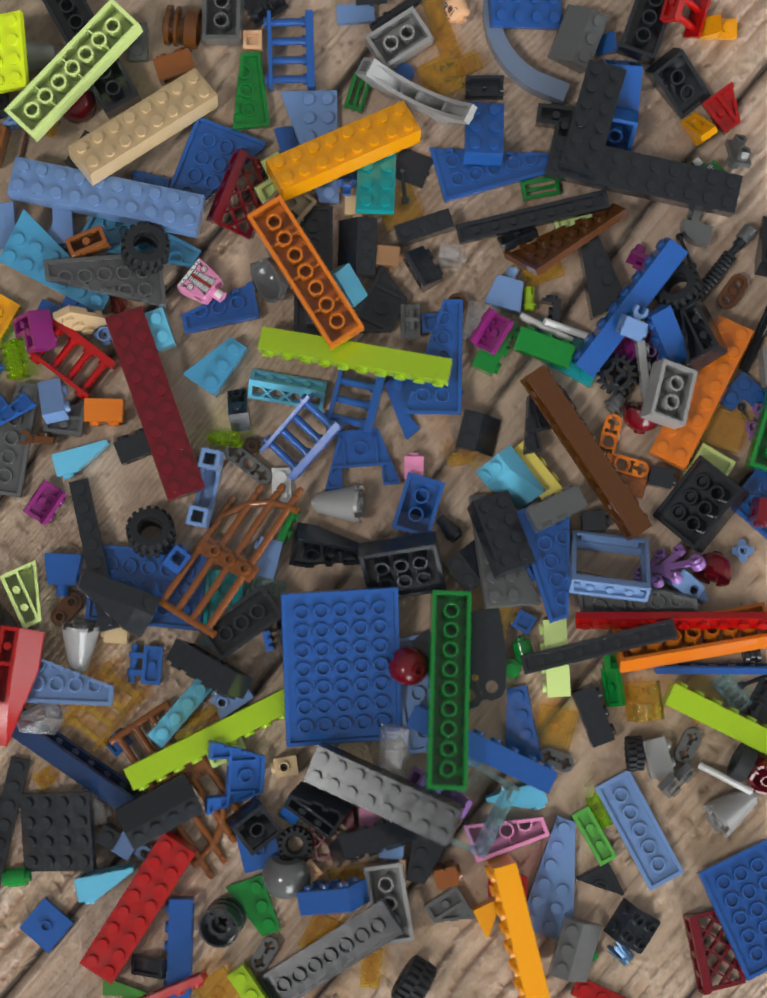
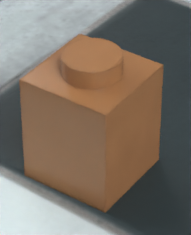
M377 245L376 267L383 266L384 268L399 269V264H403L404 253L400 252V247Z

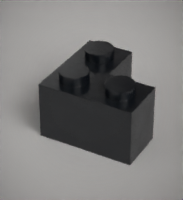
M538 103L535 127L554 129L553 135L567 137L575 107Z

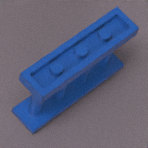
M271 10L267 11V17H263L264 29H267L269 74H265V85L269 86V90L272 92L274 91L273 84L303 83V85H307L308 91H315L313 10H305V16H302V18L272 19ZM302 26V28H306V35H302V37L272 38V27ZM302 45V47H306V54H303V56L273 57L272 46ZM303 64V66H307V73H303V75L273 76V65Z
M339 370L329 410L326 409L324 414L331 421L342 419L349 425L361 427L364 436L371 437L386 377L377 376L376 382L368 383L343 377L345 371ZM341 384L369 390L370 393H373L371 400L363 401L339 395ZM336 403L364 408L365 411H368L367 418L358 419L334 413Z
M313 392L301 396L297 401L299 405L272 436L268 435L262 441L263 446L260 449L263 453L270 448L290 467L292 472L287 477L292 481L301 476L347 424L342 419L336 422L334 420L331 421L310 401L316 395ZM304 407L326 426L325 429L328 431L324 435H319L298 415ZM292 421L314 440L315 446L312 449L304 446L286 429ZM280 435H283L302 453L303 459L300 463L298 461L295 462L275 443Z

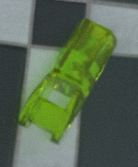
M210 430L207 439L210 444L239 448L244 443L237 431Z
M594 793V796L589 799L585 798L601 829L603 830L611 826L613 822L597 794ZM599 803L600 807L594 810L592 805Z

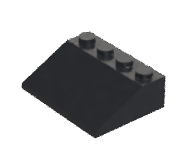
M699 455L654 512L653 516L694 551L703 553L750 492L703 456Z
M435 531L359 543L358 557L367 588L397 586L398 598L430 594L432 590L447 591Z

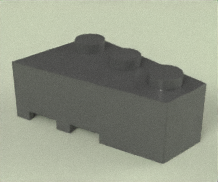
M572 484L561 489V493L557 495L553 493L545 497L544 501L540 503L535 502L527 506L524 514L535 534L589 506L578 485L574 487Z

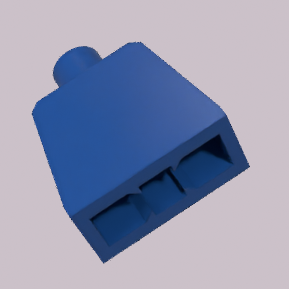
M45 553L47 583L49 585H57V597H68V586H78L84 556L82 554Z

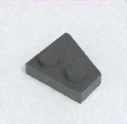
M84 400L71 405V411L68 412V420L46 424L44 421L43 432L82 437L84 429Z

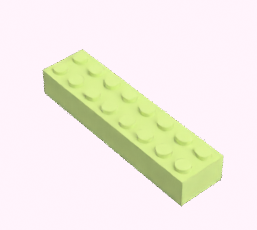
M109 0L4 111L38 142L141 35L143 30L140 24L117 2Z

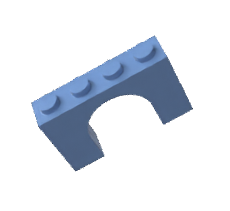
M14 202L0 203V252L3 251L18 221L17 206ZM52 208L53 222L47 233L64 250H68L65 239L76 235L75 213Z
M204 447L201 449L198 467L201 470L200 474L205 490L198 492L193 505H189L186 524L207 529L211 525L225 454L222 451Z

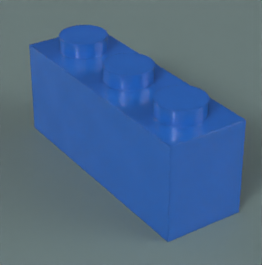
M661 304L650 310L644 318V323L648 324L647 328L652 336L651 342L659 352V360L667 359L678 364L683 363L687 360L686 350L684 349L685 339L671 306Z

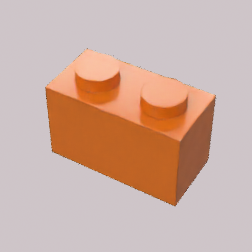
M84 398V422L89 423V426L96 427L101 426V423H108L110 427H120V423H125L126 401L124 399Z

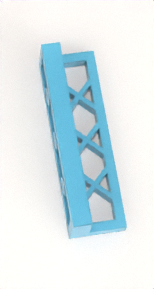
M252 369L247 398L298 406V400L292 399L291 394H298L301 397L304 394L308 395L313 392L316 394L314 397L320 398V404H313L320 411H323L328 382ZM253 386L260 387L264 392H253ZM274 390H278L283 395L277 397L274 396L271 392Z

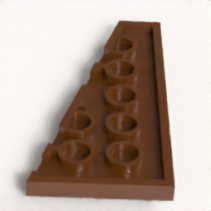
M615 203L609 205V210L593 213L592 217L588 219H577L572 226L567 228L565 225L537 237L533 243L526 244L525 242L519 245L520 249L513 252L507 250L503 254L505 259L539 276L555 264L560 263L568 255L576 252L583 245L589 243L599 234L604 233L609 227L620 222L621 219L628 215L627 211Z

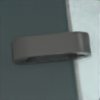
M687 728L682 733L674 750V757L679 762L686 763L692 759L701 740V734L697 729ZM694 731L696 739H692L688 745L689 737H687V734H692ZM688 746L686 749L688 756L680 759L679 751H684L685 747Z
M543 747L541 749L542 754L550 751V755L555 757L554 760L548 758L547 761H544L542 756L543 761L541 763L544 764L546 762L562 772H569L574 767V760L568 754L550 747ZM565 758H568L570 765L565 766V768H562V764L557 762L558 759L565 760Z
M266 936L251 959V966L255 971L265 970L275 955L279 946L275 936ZM270 941H273V946L275 948L271 947L268 950V952H266L265 949L267 944L265 942L269 943ZM263 954L265 956L263 959L264 965L260 964L257 966L255 959L259 960Z

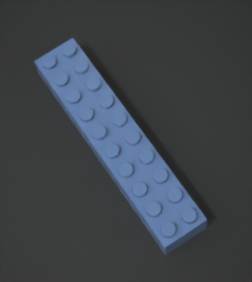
M17 156L7 190L10 199L14 201L57 208L86 216L130 225L134 224L135 226H137V222L142 221V224H146V221H149L150 225L158 224V228L162 227L164 232L198 238L206 206L205 196L201 194L114 176H108L92 186L79 169Z

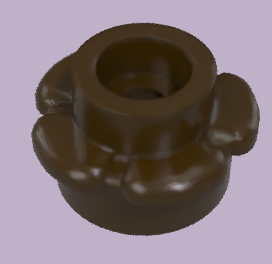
M251 436L246 439L243 448L250 455L260 453L262 442L259 438Z

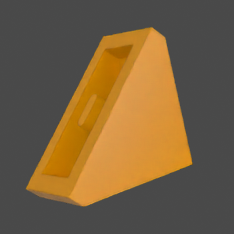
M490 898L472 907L486 937H489L496 918L494 904L497 902L495 898Z

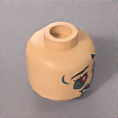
M445 0L443 11L447 21L456 23V25L466 22V18L470 14L466 0Z

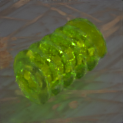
M22 338L6 341L0 346L1 350H5L2 353V357L6 358L3 362L5 365H8L5 371L9 372L7 375L9 380H24L32 377L25 374L30 368L24 367L28 360H22L23 357L27 356V353H21V350L25 348V346L19 345L20 342L24 341Z

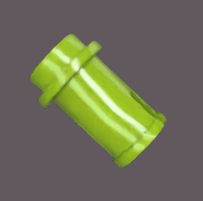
M523 287L522 308H524L525 312L535 311V307H537V304H535L534 287Z

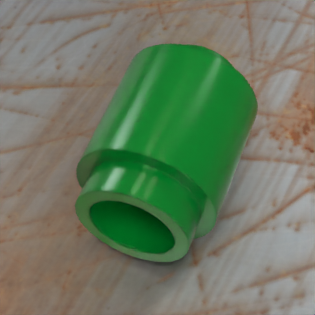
M525 636L515 638V643H512L516 661H519L520 666L522 665L520 656L534 652L530 638L526 639Z
M26 866L7 868V870L2 871L3 886H8V888L27 886L29 881L32 880V873L30 869L26 870Z

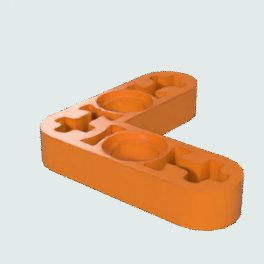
M617 414L608 415L603 422L598 441L599 447L611 450V453L606 452L607 459L616 467L617 473L635 478L645 477L649 472V466L646 462L614 453L622 420ZM615 418V422L618 423L612 429V431H616V434L605 432V429L610 430L611 424L608 423V420ZM605 436H611L613 438V444L611 446H605L603 444V438ZM623 459L626 461L627 466L624 470L617 468V460ZM630 461L634 462L632 464L634 467H638L641 464L645 472H641L640 475L637 474L638 471L635 469H631V473L628 472L631 465Z

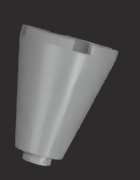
M26 41L28 72L31 73L45 68L58 54V49L54 48L53 44Z
M354 485L316 493L315 497H312L311 505L315 512L354 523H362L360 517L365 516L366 496H362L361 491H365L363 485Z
M74 619V623H69V620L62 622L61 628L70 670L83 674L89 669L100 632L99 623L95 625L96 621Z
M738 790L705 803L702 809H706L708 814L705 817L718 834L720 832L724 833L722 837L727 838L756 806L758 796L754 791L750 796Z

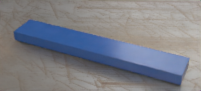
M683 662L654 667L653 670L656 674L767 675V663Z

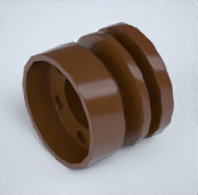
M167 5L162 24L164 45L170 46L173 41L174 47H178L181 39H183L184 48L198 49L202 33L201 8L188 7L185 15H183L181 6H177L175 11L174 5Z

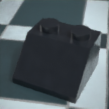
M424 246L407 251L403 255V261L422 293L441 283L443 280L442 276L444 275L440 266H435L432 259L434 257L429 249L426 250Z
M465 409L455 448L492 457L501 420L484 413Z
M256 796L225 819L226 823L252 856L283 832Z

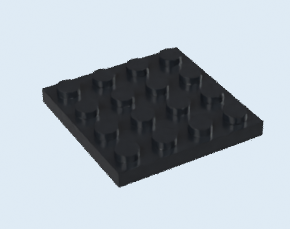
M92 791L21 794L20 811L23 860L26 870L30 869V872L96 870Z

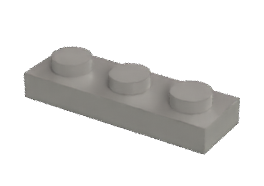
M642 339L641 342L636 340L634 342L640 395L644 399L649 381V373H651V364L647 362L646 354H649V345Z

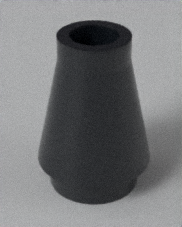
M444 514L436 521L447 540H450L452 543L457 541L464 533L461 530L462 527Z

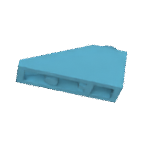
M106 439L52 454L57 477H63V480L74 478V474L80 473L107 449L111 442Z
M526 783L485 795L487 802L527 809L533 808L534 810L542 809L545 807L544 804L548 803L545 792Z

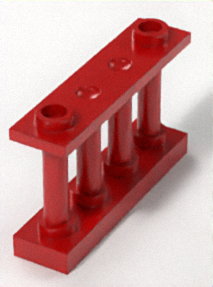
M665 0L659 20L663 23H681L686 27L683 35L685 39L700 38L711 0ZM684 4L691 9L688 19L681 14Z
M53 317V331L56 338L63 333L69 336L67 344L51 365L42 359L46 351L28 353L31 355L29 359L37 365L43 364L76 389L74 393L84 400L85 397L92 398L87 391L104 369L110 367L114 370L118 363L77 332L55 321ZM80 344L84 347V353L68 374L64 376L57 368L73 347H77ZM96 356L100 359L98 361L99 364L80 388L72 380L90 357Z

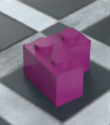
M49 309L27 311L12 320L16 339L25 338L27 353L50 351L56 347L57 338L53 331V318L50 315Z

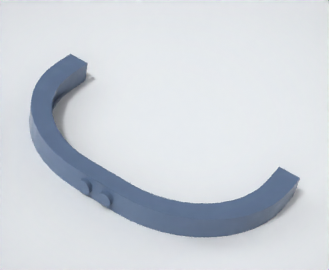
M483 0L482 18L486 40L491 53L504 73L530 94L553 104L562 105L570 83L548 76L527 64L512 48L503 28H490L488 0Z

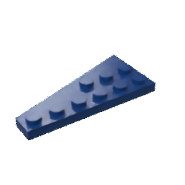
M429 147L444 203L541 177L544 174L548 153L541 152L521 153L506 151L503 152L502 166L463 164L464 150Z
M463 299L443 300L425 351L427 355L452 359L449 385L435 387L432 383L424 382V384L414 383L403 414L461 415Z
M525 508L516 512L536 560L531 567L549 623L569 617L570 517L535 534L524 514L527 509Z

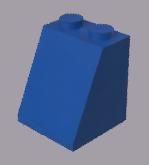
M601 59V63L627 70L616 108L638 112L643 72L642 64L639 61Z

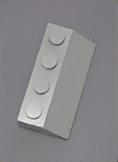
M380 861L367 863L363 869L370 899L369 906L383 898L405 930L404 934L388 944L415 941L402 862Z

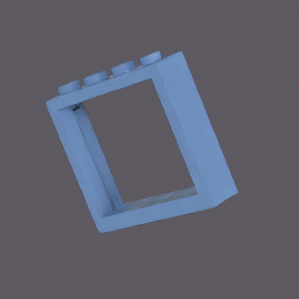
M572 530L569 547V593L640 602L648 601L651 591L649 539L633 538L627 541L624 536ZM577 548L640 556L641 582L577 574Z

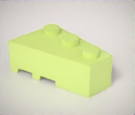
M36 560L1 575L0 579L22 627L28 629L43 622Z

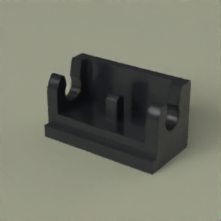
M466 75L465 100H503L504 75Z

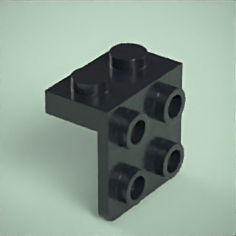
M623 898L603 931L616 942L641 954L658 929L660 921Z

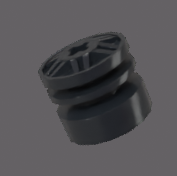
M219 897L208 906L198 924L199 933L208 945L215 948H224L236 940L246 922V912L242 904L231 897Z

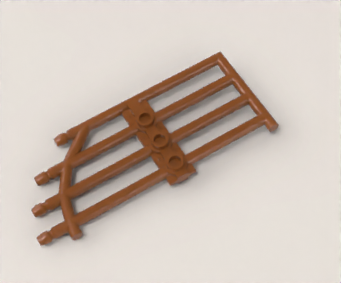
M283 483L278 485L277 490L274 491L270 499L258 500L259 495L262 494L265 488L262 484L256 487L255 492L252 493L248 501L234 507L231 506L234 505L237 498L231 495L190 554V559L179 574L175 576L160 598L159 605L211 638H214L217 631L213 630V627L243 582L250 583L255 578L260 568L256 563L290 512L294 514L299 512L300 508L295 505L304 492L302 487L296 489L295 494L292 495L288 503L278 501L281 493L286 488V485ZM264 507L235 551L227 548L226 545L251 508ZM273 507L283 509L251 558L247 560L242 557L241 554ZM239 513L220 542L211 538L224 518ZM200 554L208 560L179 603L175 606L168 602ZM214 563L222 567V570L193 613L189 615L183 609ZM231 572L237 576V579L205 625L197 619L228 573Z
M167 699L108 739L111 745L119 744L131 764L138 761L124 737L134 732L149 755L156 752L140 727L148 721L154 727L159 721L156 716L171 708L172 705ZM183 723L179 731L183 737H186L191 733ZM170 738L169 741L165 744L166 746H168V745H170V744L173 743V741L171 740V738ZM205 755L202 756L203 760L192 765L190 762L184 765L185 769L173 774L168 773L166 779L156 785L152 781L148 787L151 790L184 772L190 784L194 786L205 803V796H208V793L199 779L209 774L221 794H225L224 782L215 769L212 768ZM237 802L230 804L234 812L240 808ZM227 808L213 811L212 815L218 822L213 836L199 815L192 818L208 842V845L201 852L198 850L190 863L194 868L200 865L209 879L214 878L215 874L210 869L205 858L212 850L223 864L228 861L218 845L222 832L224 831L228 835V839L232 843L237 841L236 835L225 821L227 818ZM182 824L175 828L180 837L196 846Z

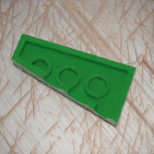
M243 52L240 54L232 131L269 128L270 120L260 52Z

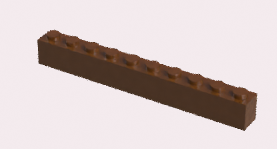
M542 365L520 380L626 540L629 541L651 527L652 524L650 523L649 516L642 511L638 500L631 495L628 485L617 474L616 467L609 462L605 451L597 444L595 436L586 428L583 418L578 416L574 410L573 403L566 398L562 387L553 379L552 372L545 365Z

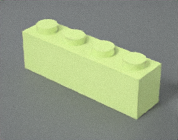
M566 618L549 623L548 619H541L542 624H538L539 635H542L543 643L539 644L540 651L568 644ZM569 665L541 671V674H545V681L542 682V693H546V697L571 696Z

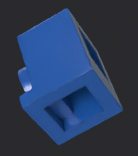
M174 544L160 563L178 575L191 557L188 554L189 549L182 544H179V546ZM178 554L179 560L174 561L173 555Z

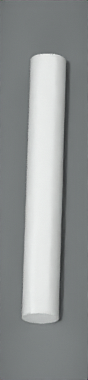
M523 312L519 317L520 320L544 332L551 333L560 340L562 338L570 341L573 340V337L557 329L545 326L543 322Z
M544 318L543 325L582 339H585L589 334L549 318Z
M703 762L699 763L698 769L750 796L753 793L754 788L735 780Z

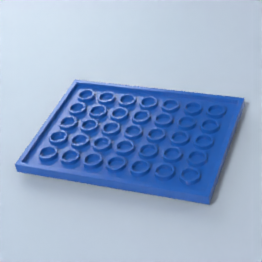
M398 587L280 593L286 747L319 745L323 741L328 744L402 739L401 684L392 679L389 673V662L395 656L393 655L394 652L400 648Z

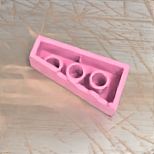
M543 817L463 825L477 863L550 836Z

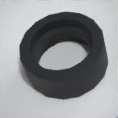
M741 743L729 761L727 775L743 782L753 769L758 751Z

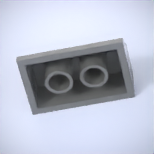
M569 4L547 58L579 74L585 72L589 60H592L609 17L592 8Z
M564 914L549 967V975L566 981L587 982L602 925Z

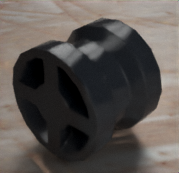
M760 649L741 652L744 664H750L751 661L761 662Z

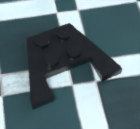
M562 388L566 398L572 402L566 390ZM530 395L526 397L524 455L541 452L542 447L538 432L552 429Z

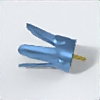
M616 942L618 946L614 948L610 945L607 946L610 950L607 952L619 959L623 966L629 962L633 965L631 960L634 958V954L629 948Z

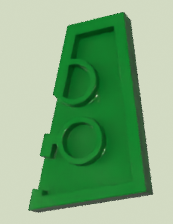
M262 874L225 887L230 895L242 904L246 916L262 936L281 930L271 897L263 884Z

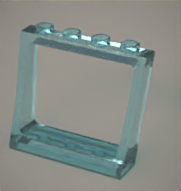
M468 758V765L500 783L502 789L475 843L469 845L454 837L450 843L485 859L520 788ZM432 790V791H434V792L440 794L442 790Z

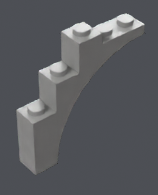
M363 57L355 73L386 98L398 99L399 101L404 100L407 107L412 111L424 112L439 124L451 126L452 123L469 125L478 108L473 103L458 101L430 91L397 74L375 58Z

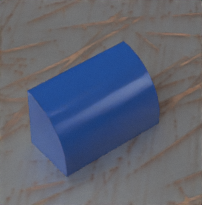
M284 126L274 129L281 153L299 146L293 127Z

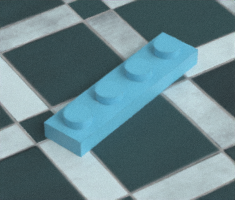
M196 678L146 736L160 748H163L213 689L202 685L201 681Z

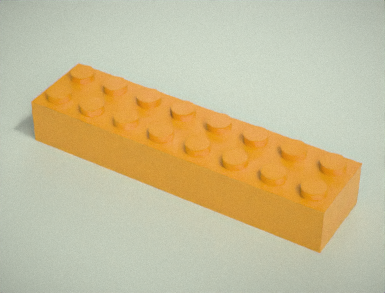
M403 100L266 159L267 173L285 202L420 143L421 129Z
M508 853L486 859L487 866L484 869L487 878H490L492 884L489 885L490 893L497 902L494 904L496 915H499L501 920L498 923L500 932L504 934L506 939L503 941L506 953L508 952L510 956L508 965L515 976L512 980L515 989H518L520 995L517 998H550L517 863Z

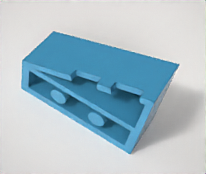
M230 337L185 371L183 375L217 398L248 352V349Z

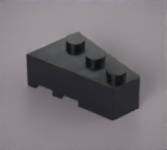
M694 299L680 309L682 332H684L685 337L684 349L687 355V367L699 371L729 352L706 305L698 299Z

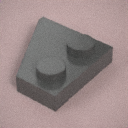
M458 886L451 887L424 904V908L434 923L462 919L473 920L476 918Z

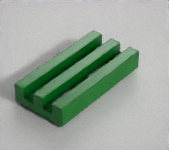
M355 71L343 107L344 109H350L353 112L357 111L362 114L370 85L366 84L360 106L357 107L356 105L364 80L360 79L353 104L350 105L349 102L358 77Z
M544 177L520 182L523 202L561 195L559 180ZM555 182V184L525 189V186ZM556 188V191L544 192L528 196L526 195V193Z

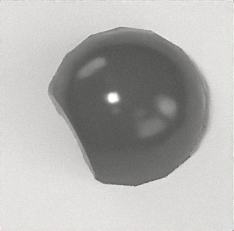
M268 257L251 263V278L256 291L262 299L268 303H275L282 299L288 291L289 284L273 258Z
M271 855L264 862L262 880L265 888L272 896L289 900L297 898L296 893L303 890V886L310 884L311 874L309 867L303 859L295 858L292 861H283L280 859V856Z

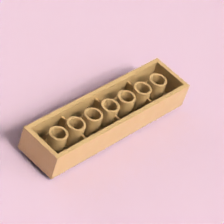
M193 68L69 145L70 159L91 185L94 186L218 107L217 93L200 73Z

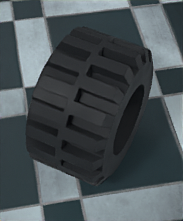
M142 221L137 222V226L132 224L130 225V230L126 229L121 239V258L124 260L125 266H129V270L132 272L137 270V274L140 275L141 272L149 275V272L155 274L157 269L162 270L164 268V264L166 265L168 262L170 251L169 236L167 233L164 234V229L162 227L158 228L156 223L150 225L149 221H146V224H142ZM147 242L152 244L156 250L151 254H142L134 247L139 243Z
M682 261L655 298L660 305H670L674 314L679 315L682 307L694 299H703V281L691 264L688 263L686 265ZM687 282L686 287L681 292L676 294L669 293L675 284Z
M147 506V509L141 507L138 513L134 511L132 513L133 518L129 517L127 520L128 524H126V535L133 552L139 553L140 557L146 555L147 559H151L152 556L160 558V554L166 555V550H170L172 544H175L176 531L171 515L167 514L164 509L160 511L158 506H155L154 509L151 506ZM149 526H156L162 529L161 533L155 538L147 539L140 535Z
M419 955L413 956L398 976L392 988L391 998H424L434 982L437 967Z

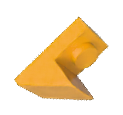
M721 14L706 17L701 37L698 39L736 40L737 19L721 18Z
M694 112L680 122L696 146H699L718 132L714 124L697 112Z

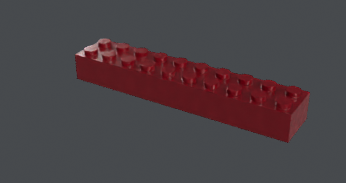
M142 306L105 317L168 502L204 491V482Z

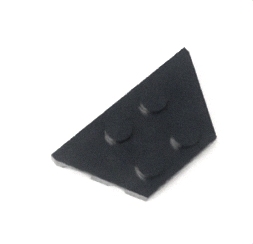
M380 266L367 293L368 296L364 299L357 313L359 320L364 326V331L359 334L391 333L400 315V305L405 304L407 301V297L389 276L385 268Z

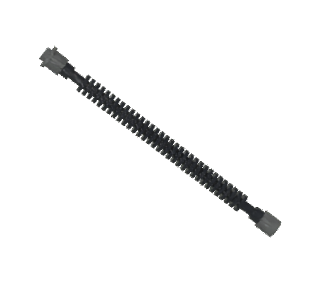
M744 224L736 235L729 251L724 250L716 260L717 262L713 264L714 266L710 268L711 270L707 272L708 274H705L702 278L704 286L702 293L704 296L703 299H699L700 302L703 303L709 293L712 292V289L715 288V285L718 284V281L721 280L727 270L730 269V266L733 265V262L736 261V253L742 250L746 244H749L757 234L754 227ZM679 313L675 317L680 329H682L681 315ZM649 348V355H651L652 348ZM658 350L654 357H647V362H650L651 366L656 360ZM634 377L633 380L637 382L636 385H639V378ZM625 389V395L620 391L618 396L612 394L608 400L604 401L606 405L604 408L612 414L615 412L619 414L621 412L620 408L627 401L626 398L630 394V390Z

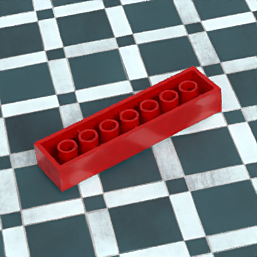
M171 830L161 835L79 964L112 985L199 848Z

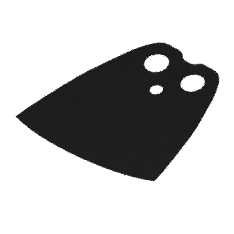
M499 608L481 609L471 612L470 689L475 692V699L469 702V709L479 706L483 700L493 701L502 697L505 691L506 648ZM428 629L411 642L415 648L425 654L429 664ZM474 674L479 676L477 681L472 680ZM495 681L498 684V690L495 693H489L486 690L487 682Z

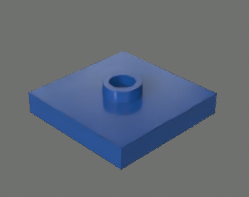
M236 836L244 873L263 869L264 862L271 855L280 856L282 860L278 850L277 837L252 856Z
M45 897L19 928L49 953L73 925L74 921Z

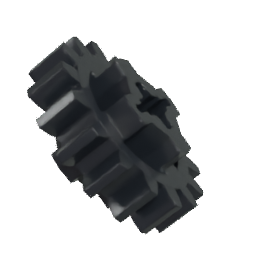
M616 353L615 358L610 355L609 360L603 364L600 372L596 374L600 377L596 382L602 384L600 388L602 390L607 389L606 393L611 394L613 391V394L618 396L620 391L625 395V389L632 390L631 383H637L633 380L634 377H638V374L634 372L637 366L632 365L634 361L632 359L627 360L628 357L626 355L620 357V354ZM622 363L627 366L628 371L623 369ZM617 372H620V375H617L616 378H615V377H614V374H617ZM606 379L611 380L612 386L606 382Z

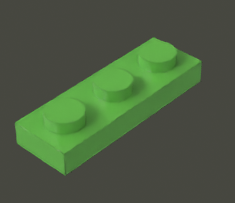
M588 805L571 814L600 867L617 858Z

